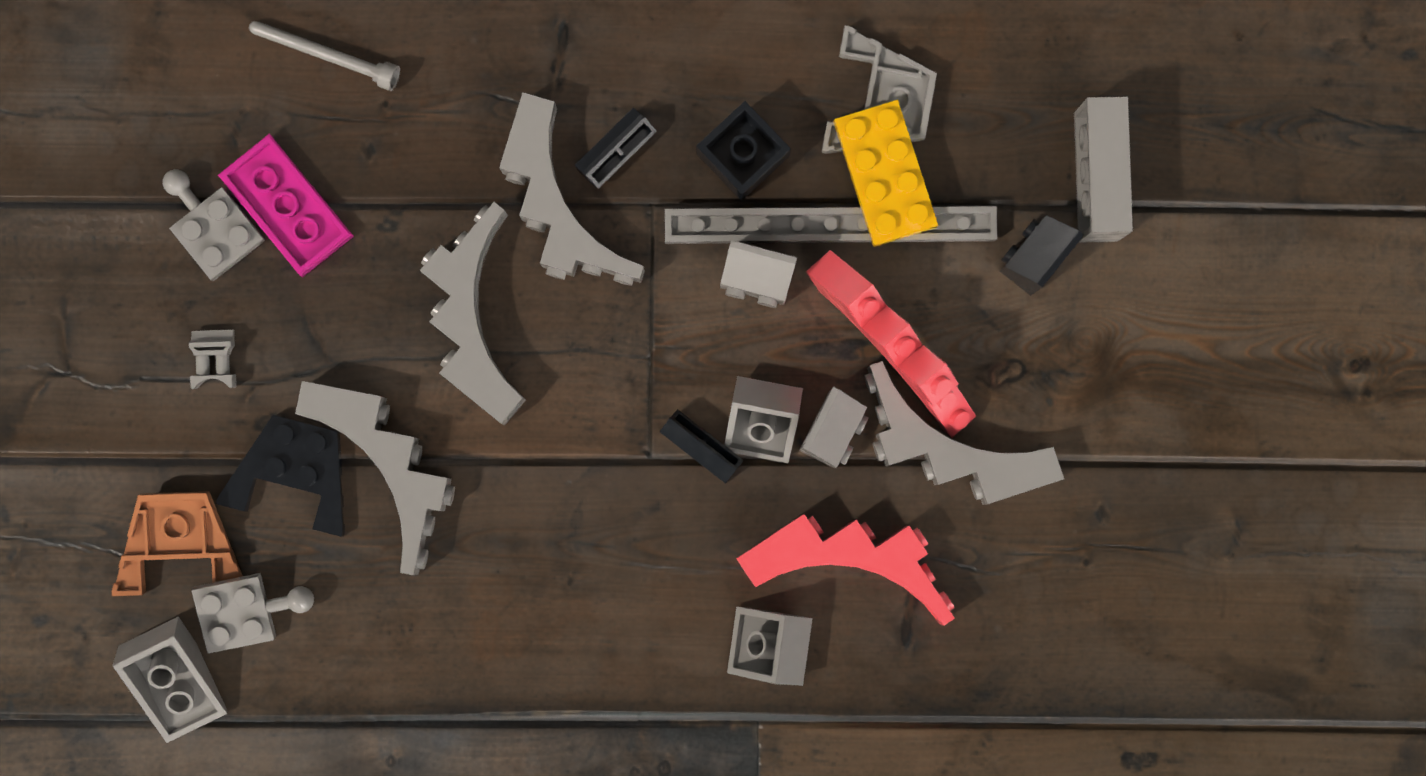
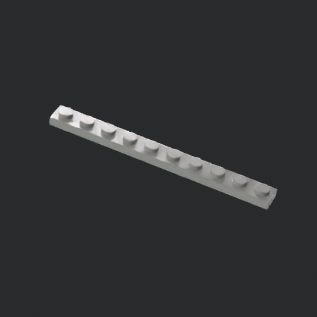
M997 206L933 207L938 223L937 228L892 242L996 241ZM861 207L665 209V244L731 243V240L740 243L872 242Z

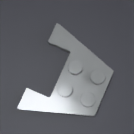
M845 25L839 57L872 63L865 109L898 100L911 142L923 141L926 137L937 73L902 54H896L883 47L882 43L872 38L869 39L856 32V29ZM827 121L821 153L842 152L834 122Z

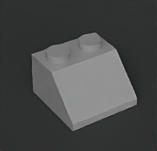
M731 240L720 288L726 289L725 295L733 298L744 299L745 295L758 298L757 303L767 307L776 308L777 304L784 305L797 258Z
M737 376L724 446L736 454L789 463L800 413L803 388Z
M833 387L828 392L799 451L834 469L837 468L839 462L845 465L854 448L849 445L854 433L860 435L869 417L864 415L867 407Z
M736 607L727 673L773 684L803 686L812 618Z

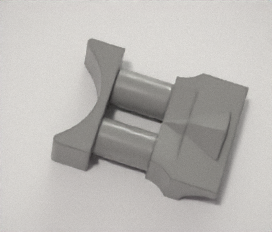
M234 330L191 331L189 348L192 350L193 356H196V376H190L191 389H198L202 383L209 379H218L229 388H235L237 386L236 374H230L229 355H231L232 349L235 347ZM209 355H216V375H210Z

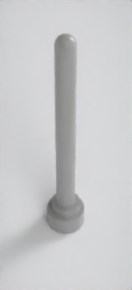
M253 21L249 25L250 32L255 35L370 76L374 82H377V86L392 91L400 76V66L389 62L384 64L379 62L376 65L258 21Z

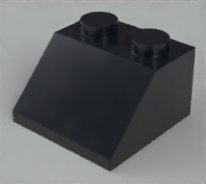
M1047 215L1039 222L1033 219L1022 233L1026 239L1019 248L1013 244L1001 260L1006 264L1000 272L1031 296L1046 284L1084 234Z

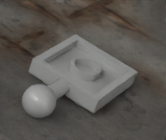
M173 169L164 175L162 183L165 191L171 195L179 196L190 210L187 215L169 229L210 280L215 281L266 241L224 188L221 187L201 203L190 190V180L185 172Z
M261 573L194 586L191 590L208 654L272 641L276 638L271 616L272 612L291 609L296 613H305L311 609L314 603L313 593L310 589L303 586L293 588L287 596L267 600Z

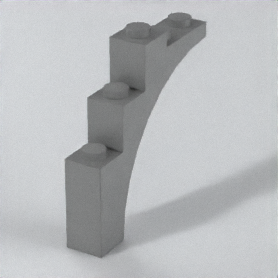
M522 93L499 169L502 174L506 175L505 179L518 185H525L526 181L530 182L519 216L522 221L527 222L526 227L539 232H545L546 228L550 229L540 260L542 268L547 269V275L565 280L566 275L574 277L577 266L581 265V271L591 275L601 276V272L614 275L613 280L621 284L632 286L633 281L641 283L645 272L644 266L622 258L598 243L578 223L563 200L557 185L552 161V132L557 112L555 102Z
M493 202L490 207L485 205L474 218L476 224L468 233L463 231L453 243L455 249L452 253L442 245L437 250L432 248L423 258L421 264L424 266L420 271L450 295L447 301L442 299L431 311V315L434 317L429 322L460 346L457 352L451 350L444 357L440 364L443 369L439 374L498 422L506 425L526 399L508 383L493 361L483 337L478 312V286L483 261L494 235L508 216L504 209Z
M883 361L872 364L867 368L869 374L864 375L869 393H876L879 405L875 406L878 421L881 426L886 424L888 429L876 434L877 441L873 442V447L878 461L884 460L886 466L924 454L926 460L922 461L921 464L927 481L933 480L935 486L973 474L974 480L970 481V486L975 499H981L983 505L1064 479L1054 447L1028 453H997L975 449L951 440L926 424L906 404L894 387Z
M302 381L295 414L320 421L343 433L363 449L379 468L394 496L401 521L403 549L400 573L419 575V570L425 569L429 551L424 549L426 536H432L435 525V517L431 516V511H445L446 505H452L455 493V486H451L452 479L413 471L414 465H419L422 456V446L418 445L419 438L380 431L382 424L386 425L389 418L390 405H386L387 398Z

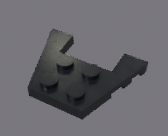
M272 415L216 499L215 504L248 512L257 478L321 495L312 529L344 537L340 432Z

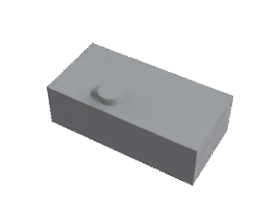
M1087 97L1074 112L1078 230L1084 234L1079 242H1118L1133 231L1128 97Z

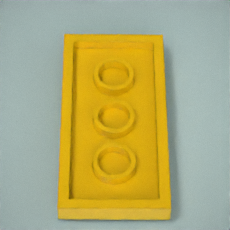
M898 100L834 119L836 132L873 247L937 228L938 223Z

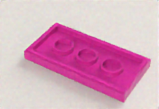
M270 134L218 174L220 179L302 278L354 237Z

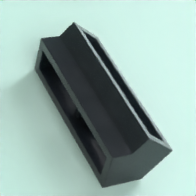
M633 107L575 164V167L592 185L599 189L657 130Z
M678 409L660 430L663 436L725 484L743 462L740 457Z

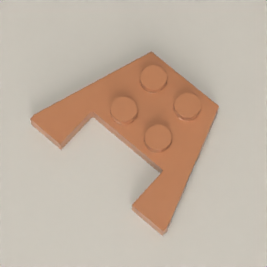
M210 491L142 493L138 495L127 534L128 540L124 555L121 556L118 567L120 568L116 583H114L112 588V596H135L146 593L144 560L211 558L212 583L243 576Z

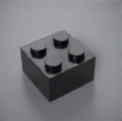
M746 101L696 146V154L741 201L788 159L791 148Z

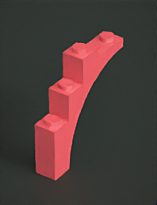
M831 250L806 271L819 292L863 333L901 375L946 434L953 438L976 417L974 411L957 387L959 383L946 363L921 343L910 324L886 305L872 283Z
M802 514L736 558L755 587L777 575L803 567L839 565L861 568L880 574L905 588L924 604L939 624L944 626L955 619L951 613V610L955 608L944 591L940 594L937 592L932 584L936 578L925 563L920 566L917 562L928 554L924 548L928 545V542L918 528L912 530L910 526H904L874 546L871 541L876 539L867 523L864 522L860 525L857 520H853L822 541L819 536L824 532L813 516L807 519L805 514Z

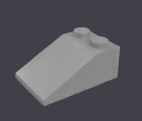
M179 616L118 646L113 667L166 743L227 714L228 710L197 643Z

